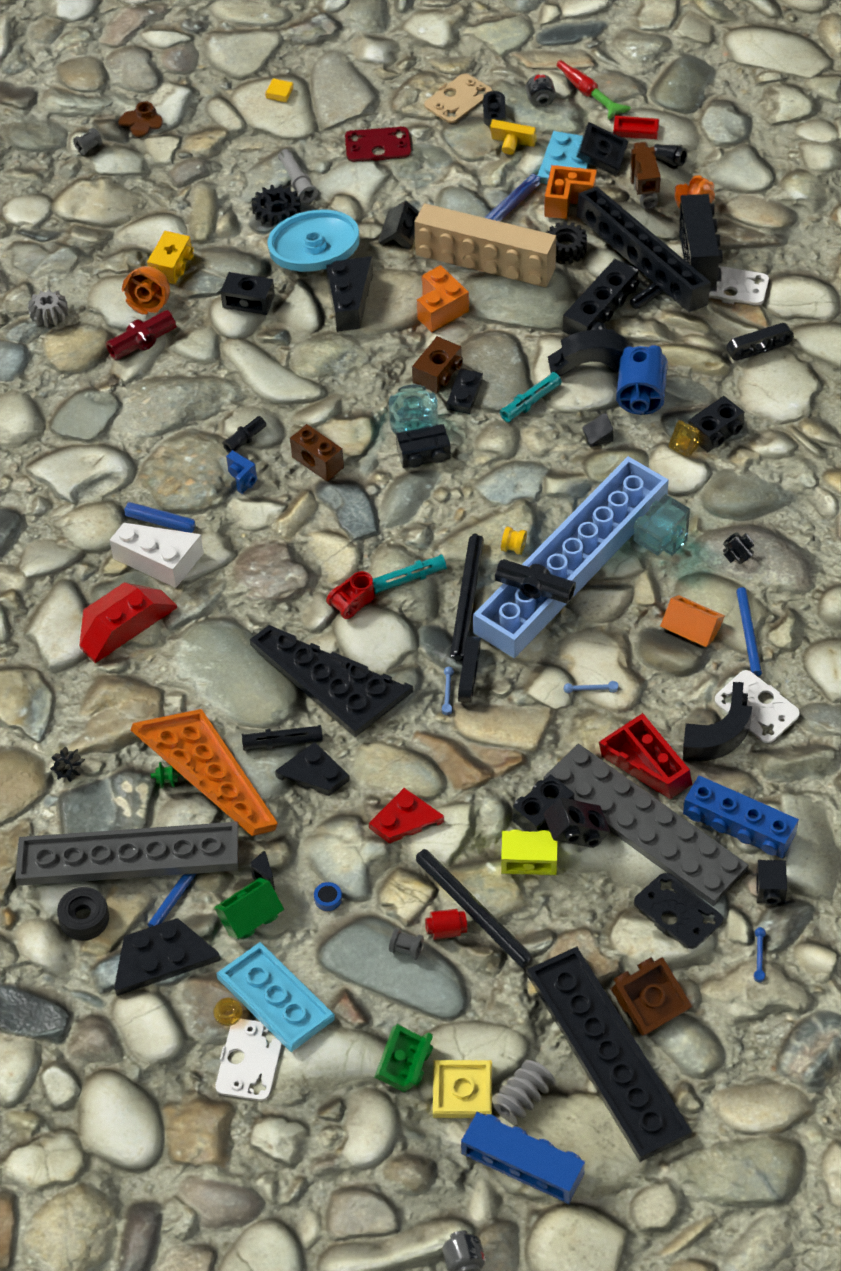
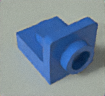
M232 450L226 456L228 472L236 478L237 491L243 494L256 483L255 463Z

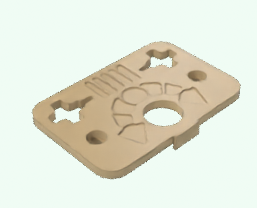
M461 74L449 84L445 83L438 88L439 91L424 102V107L444 121L455 123L483 102L484 94L477 95V90L482 91L484 89L486 94L492 91V89L469 74ZM448 90H453L456 92V95L450 97L444 93ZM457 111V112L455 113V116H456V117H453V116L447 117V112L453 113V112Z

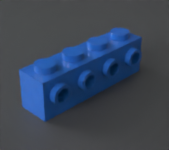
M700 775L684 799L683 814L688 816L689 819L711 826L717 832L731 835L744 844H751L760 848L768 855H775L783 859L797 833L799 819Z
M477 1112L461 1140L462 1155L567 1204L570 1203L585 1174V1161L577 1154L570 1151H561L555 1148L551 1142L545 1139H535L529 1136L523 1129L516 1126L509 1127L490 1114L483 1115Z

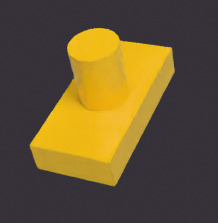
M492 119L490 125L491 137L494 140L504 141L501 149L503 153L513 155L517 144L535 147L537 141L535 127Z

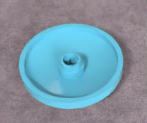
M312 210L293 215L280 222L271 231L267 242L270 257L277 265L293 271L308 272L327 269L326 265L338 260L348 259L359 246L360 233L356 221L347 214L334 210Z

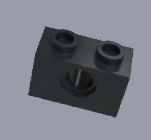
M228 272L220 291L222 308L268 315L275 297L273 279Z

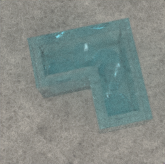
M665 494L659 501L653 502L649 511L644 516L638 517L633 525L634 541L657 556L663 551L673 556L688 540L690 508Z

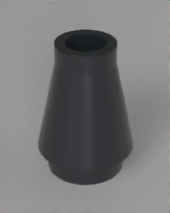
M654 145L656 158L674 167L678 165L683 166L686 162L687 149L683 148L682 145Z

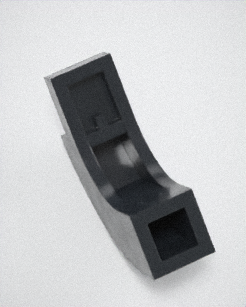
M587 330L569 335L561 340L562 348L548 356L550 373L555 372L562 376L576 366L587 362L604 363L618 373L623 351L626 347H634L633 343L624 336L607 330Z
M733 682L731 707L728 714L721 721L710 725L686 723L683 760H714L729 754L743 742L750 728L753 707L747 706L748 693H743V682Z

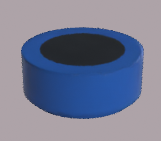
M324 882L318 885L314 891L316 906L324 911H332L338 908L342 902L340 887L332 882Z

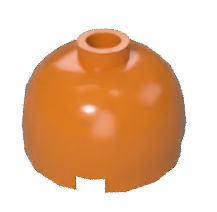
M142 266L133 270L124 279L122 293L125 292L127 297L125 301L134 311L141 314H148V312L156 313L167 303L170 295V285L162 271L154 267Z

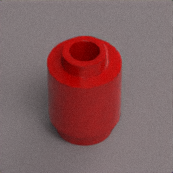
M449 909L430 912L429 918H425L427 935L431 934L433 940L460 937L461 934L467 933L465 911Z

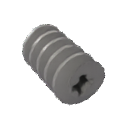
M527 1060L522 1064V1069H518L514 1077L508 1079L507 1085L502 1086L500 1092L492 1097L493 1106L505 1120L517 1125L518 1121L515 1115L522 1119L525 1118L526 1112L523 1107L532 1110L534 1105L530 1099L539 1102L541 1096L538 1091L546 1094L549 1089L545 1082L553 1086L556 1083V1079L540 1063Z

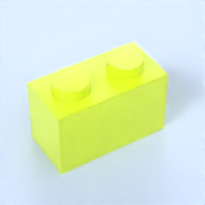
M517 829L502 831L501 874L557 875V841H554L551 833L546 830L538 832H527Z

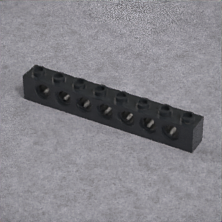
M596 186L578 193L576 216L689 313L708 305L711 282L599 187Z

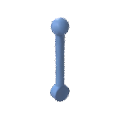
M446 667L444 669V674L446 675L445 704L442 706V713L450 715L452 713V706L450 705L451 676L454 674V669Z
M611 681L609 684L573 686L567 683L563 689L568 694L573 691L609 690L614 693L618 690L619 685L616 681Z

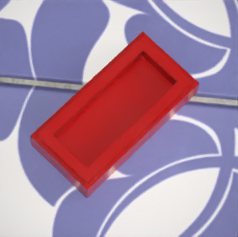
M615 116L613 133L625 138L657 140L659 119Z

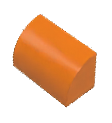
M678 595L670 599L660 627L708 647L717 635L725 615Z

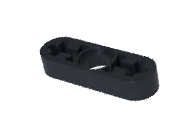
M779 323L733 338L728 342L726 350L733 360L738 361L785 346L792 341L794 333L787 323Z
M467 636L458 689V702L472 703L480 656L481 637Z

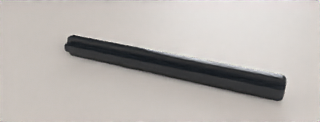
M477 533L472 534L468 541L450 656L457 661H461L464 658L484 538Z
M427 849L417 853L416 862L520 967L526 968L532 963L533 955Z

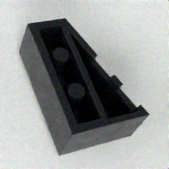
M372 256L338 260L326 265L327 282L337 332L356 330L361 327L365 303L369 295L370 283L373 279Z

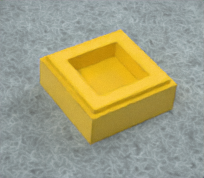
M273 78L265 92L266 98L287 102L294 89L293 82Z

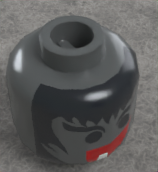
M537 74L526 82L527 96L533 106H546L554 101L556 91L553 81L549 76Z
M465 1230L456 1231L444 1243L443 1255L448 1271H480L484 1267L485 1255L478 1236L468 1234Z

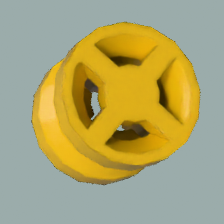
M507 526L502 536L501 551L507 552L511 550L517 555H522L527 540V531H515L512 527Z

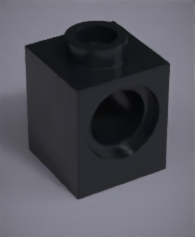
M758 860L756 869L757 903H765L767 905L785 904L787 894L786 860Z

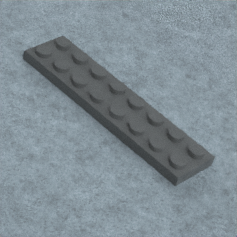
M579 743L543 777L544 780L550 774L575 793L574 800L600 805L611 833L662 870L674 876L712 906L748 871L749 864Z
M238 822L19 837L16 883L17 886L238 871Z

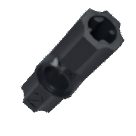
M503 559L500 560L495 573V581L520 588V591L525 596L533 599L544 596L568 604L571 602L576 588V582L552 575L546 567L540 564H532L530 567Z

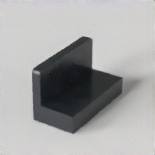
M406 200L389 210L378 243L384 245L394 239L405 249L413 246L415 239L414 222L419 211Z

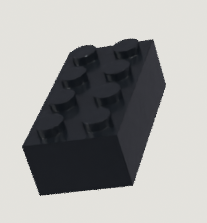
M709 194L681 195L679 237L683 259L711 282L710 291H717V282H721L722 279L719 264H723L722 249L718 250L720 248V235L715 234L717 233V219H713L715 216L714 203H710Z

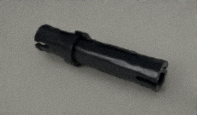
M321 725L276 731L265 729V732L241 734L243 751L258 748L272 750L275 746L323 742Z

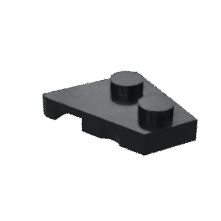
M315 742L275 770V775L279 780L283 781L284 778L296 781L300 787L315 789L318 793L330 796L350 781L349 774Z

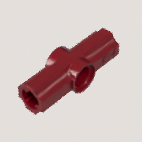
M168 310L144 322L142 320H134L128 325L126 332L105 342L106 348L114 360H118L138 348L140 350H148L155 344L158 337L177 328L176 321Z

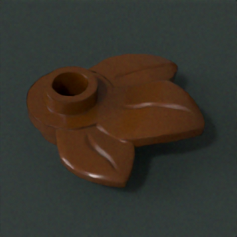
M147 101L138 103L135 110L125 112L118 121V124L121 126H130L134 137L145 136L150 128L160 129L163 123L162 117L156 114V108Z

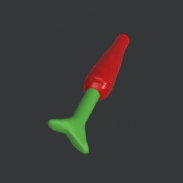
M563 60L557 62L556 67L566 75L583 95L594 97L608 109V120L613 119L616 114L630 111V106L614 103L599 91L598 84L589 76L569 66Z

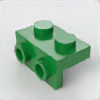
M399 1024L393 1026L374 1078L404 1093L413 1086H418L424 1075V1070H422L423 1063L429 1058L433 1050V1045L430 1044L433 1034L427 1032L425 1035L420 1036Z

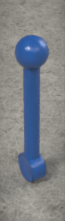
M759 927L755 930L757 937V971L754 973V980L761 983L765 980V973L762 971L763 937H765L766 931L764 928Z

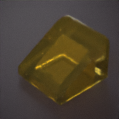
M679 420L670 439L669 448L685 457H689L698 448L700 431Z

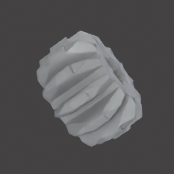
M50 289L47 292L40 290L39 295H32V299L28 301L30 318L38 327L45 325L46 328L50 325L57 327V323L64 322L65 317L68 316L67 300L64 295L60 294L59 290L52 292Z

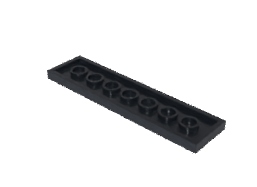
M576 946L527 969L528 978L639 1162L692 1137L690 1127L578 947Z

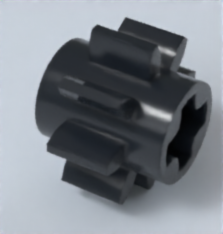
M738 532L733 533L723 543L725 546L723 555L730 563L736 560L739 564H742L754 553L751 549L754 547L753 540L747 533L742 537Z
M64 747L60 750V754L56 753L51 757L55 763L50 770H54L58 775V780L67 777V780L71 782L75 779V775L79 776L84 772L80 766L85 759L80 757L78 749L68 751V748Z

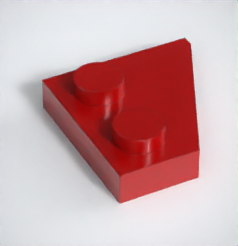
M403 788L369 822V829L388 843H393L401 840L406 835L422 832V828L433 823H436L437 826L444 822V815L406 788Z

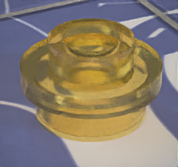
M223 998L214 1007V1018L220 1025H234L242 1017V1007L238 1001L232 998ZM226 1011L233 1012L231 1015H223Z

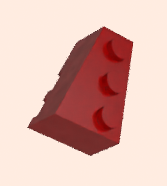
M643 713L599 741L602 758L670 800L693 785L690 769Z

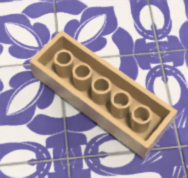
M424 203L414 222L417 256L546 288L556 269V235L426 203Z

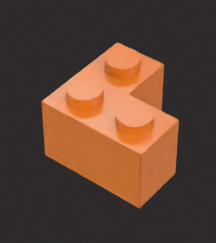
M551 165L545 193L544 217L567 219L570 203L578 204V193L596 187L597 170Z
M441 265L422 275L423 296L417 299V317L431 333L469 312V291Z

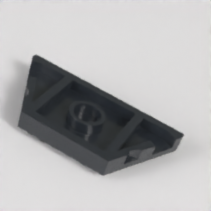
M178 918L125 935L114 985L116 996L221 961L219 952Z

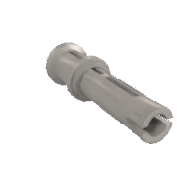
M289 149L282 150L285 157L279 153L278 158L292 179V188L298 192L301 202L310 203L314 201L318 195V190L311 184V178L308 174L302 172Z

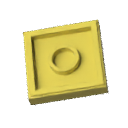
M433 1060V1118H474L477 1112L483 1115H492V1060Z

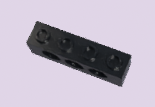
M614 258L563 314V332L572 335L591 330L599 322L603 324L606 321L608 322L618 307H622L626 298L637 290L639 286L638 269Z

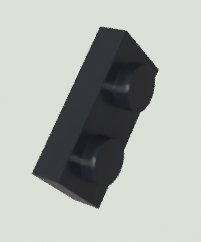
M459 369L447 401V410L465 414L471 413L483 381V373Z

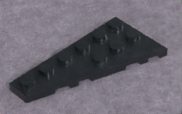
M268 625L250 639V646L354 737H357L414 692L413 685L406 682L404 684L392 680L391 676L384 673L383 675L368 670V666L335 652L331 654L320 649V646L313 643L309 645L299 641L295 635Z

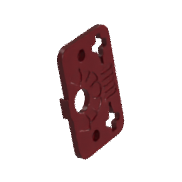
M404 126L350 130L345 133L347 160L351 162L406 158L411 155L409 130ZM401 131V134L405 135H402L401 138H397L395 134L396 132ZM352 135H357V137H361L358 138L357 141L349 139L352 138ZM377 148H381L385 151L381 155H375L372 153V151Z

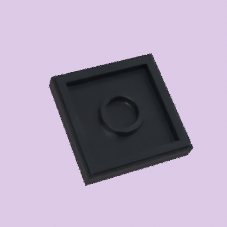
M588 122L576 157L616 176L620 170L629 141Z

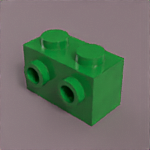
M258 878L214 907L228 935L238 940L250 937L255 933L257 927L275 921L278 918V914L285 910L270 881Z

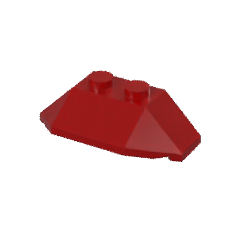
M124 582L83 609L80 649L94 663H97L177 609V605L160 589Z

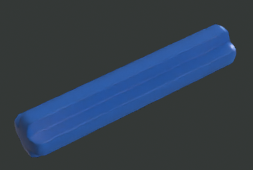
M128 502L124 510L127 517L183 532L193 533L196 526L194 519Z

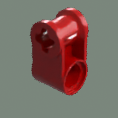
M365 571L354 573L340 586L335 587L328 594L326 603L340 611L342 618L350 619L365 605L372 602L375 597L371 574Z

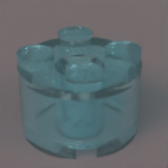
M411 384L402 386L394 396L393 394L390 396L389 420L391 430L395 436L396 433L438 425V401L433 392L431 394L422 385Z

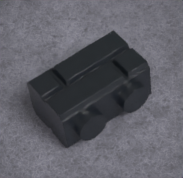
M444 424L396 433V447L402 468H417L422 464L431 462L441 463L446 459H451L450 441Z

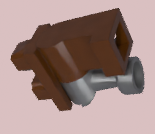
M647 142L634 143V147L631 150L630 182L634 184V190L637 192V195H640L641 207L649 210L658 205L656 193H660L661 176L655 157V148L648 147Z

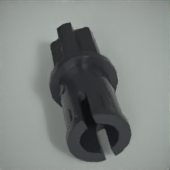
M258 416L245 427L239 426L232 436L222 442L224 449L228 453L232 450L236 452L246 443H251L252 437L266 427L267 424L264 419Z

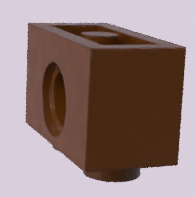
M436 336L412 366L413 383L438 393L443 386L449 383L452 374L461 368L463 364L462 346Z
M308 424L290 437L292 458L328 482L344 468L343 448Z

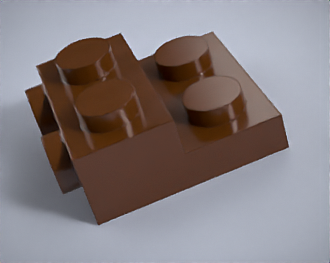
M652 957L637 965L639 971L630 975L629 971L624 972L613 979L616 984L610 988L623 1012L629 1013L642 1037L693 1007L663 957L656 961Z

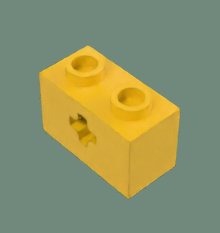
M164 230L147 261V266L159 269L166 275L169 283L176 284L179 276L184 274L185 265L188 260L192 259L194 254V247L191 246L190 236Z

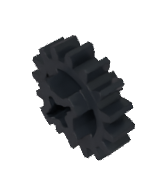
M282 184L278 188L270 185L268 190L263 187L262 193L256 192V198H252V213L255 214L256 220L261 219L263 225L270 222V226L273 227L275 223L279 224L283 220L301 213V200L297 195V191L291 192V187L283 189Z

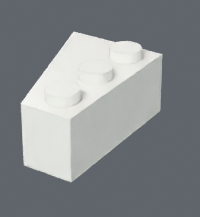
M123 523L110 539L113 559L175 588L204 554L201 534Z

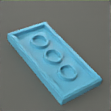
M261 942L217 972V979L290 1052H293L335 1020V1014Z

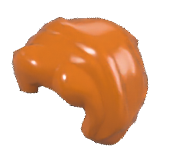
M700 175L692 177L689 185L686 183L676 185L675 201L677 206L680 208L681 195L709 194L710 203H712L715 198L714 183Z

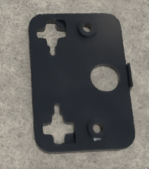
M669 873L660 874L634 898V906L654 921V926L664 934L666 932L689 949L698 947L723 923L721 913ZM660 882H672L671 888L673 891L669 889L661 890L662 884ZM665 913H672L677 917V922L666 924L662 921L661 916ZM702 914L706 916L714 915L713 921L715 924L710 922L707 924L703 923L704 917Z

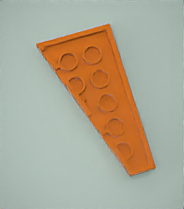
M202 709L132 724L130 731L230 818L238 822L251 836L275 831L278 825L277 821Z

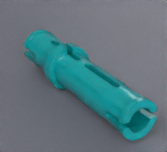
M552 372L525 393L515 396L514 401L500 409L501 418L509 423L520 413L529 411L534 403L562 384L560 376Z
M441 554L422 562L417 560L413 565L373 578L374 592L378 594L381 591L416 579L424 580L428 575L446 570L445 559ZM428 566L431 567V568H428V569H425V570H422V571H419V572H416V573H413V574L411 573V572H413V571H416V570H419V569H422V568H425V567H428ZM402 575H406L405 577H402V578H399V579H396V580H393V581H390V582H386L387 580H390V579H393V578H396V577H399V576H402Z

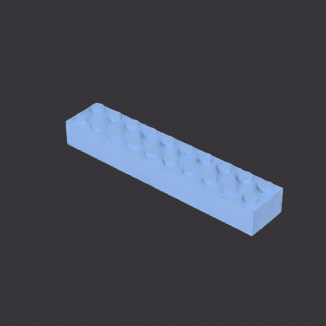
M628 456L522 565L530 567L532 564H540L546 567L552 575L576 582L574 597L667 500L669 479ZM503 583L473 614V633L515 659L561 611L566 603L544 596L537 599L529 598L520 591V588Z

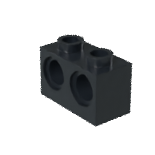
M722 396L688 420L687 436L708 453L715 447H720L726 439L732 435H737L742 430L745 412L727 397Z
M550 774L544 780H539L533 786L532 791L525 797L521 796L515 801L513 805V822L523 831H548L549 827L543 813L560 797L574 800L575 793Z
M560 797L543 813L554 841L594 848L611 833L600 805Z

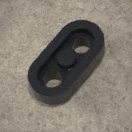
M489 91L483 96V120L489 127L492 119L504 122L506 120L505 96L499 91Z

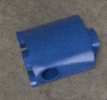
M659 346L626 347L620 359L616 401L625 411L632 414L647 415L660 410L664 405L668 360Z

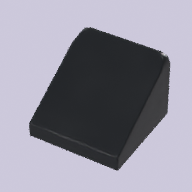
M606 413L582 427L590 447L613 442L614 430Z
M263 851L250 863L252 878L254 880L262 878L270 881L275 890L270 864L266 852Z

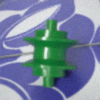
M159 762V767H156V773H151V779L156 778V783H160L161 789H163L165 783H171L172 787L175 788V782H179V777H183L171 765L164 767L162 762Z

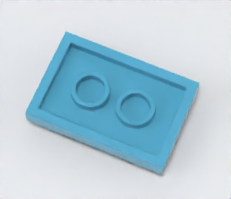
M553 131L538 173L542 184L548 183L551 165L589 168L590 163L576 157L582 139L581 135Z

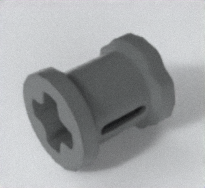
M93 127L88 130V133L81 137L76 136L73 139L74 146L81 155H85L91 148L99 147L103 144L99 132Z
M396 927L390 939L389 952L394 953L398 951L411 955L412 959L417 960L423 947L424 936L420 934L413 936L402 932L400 928Z

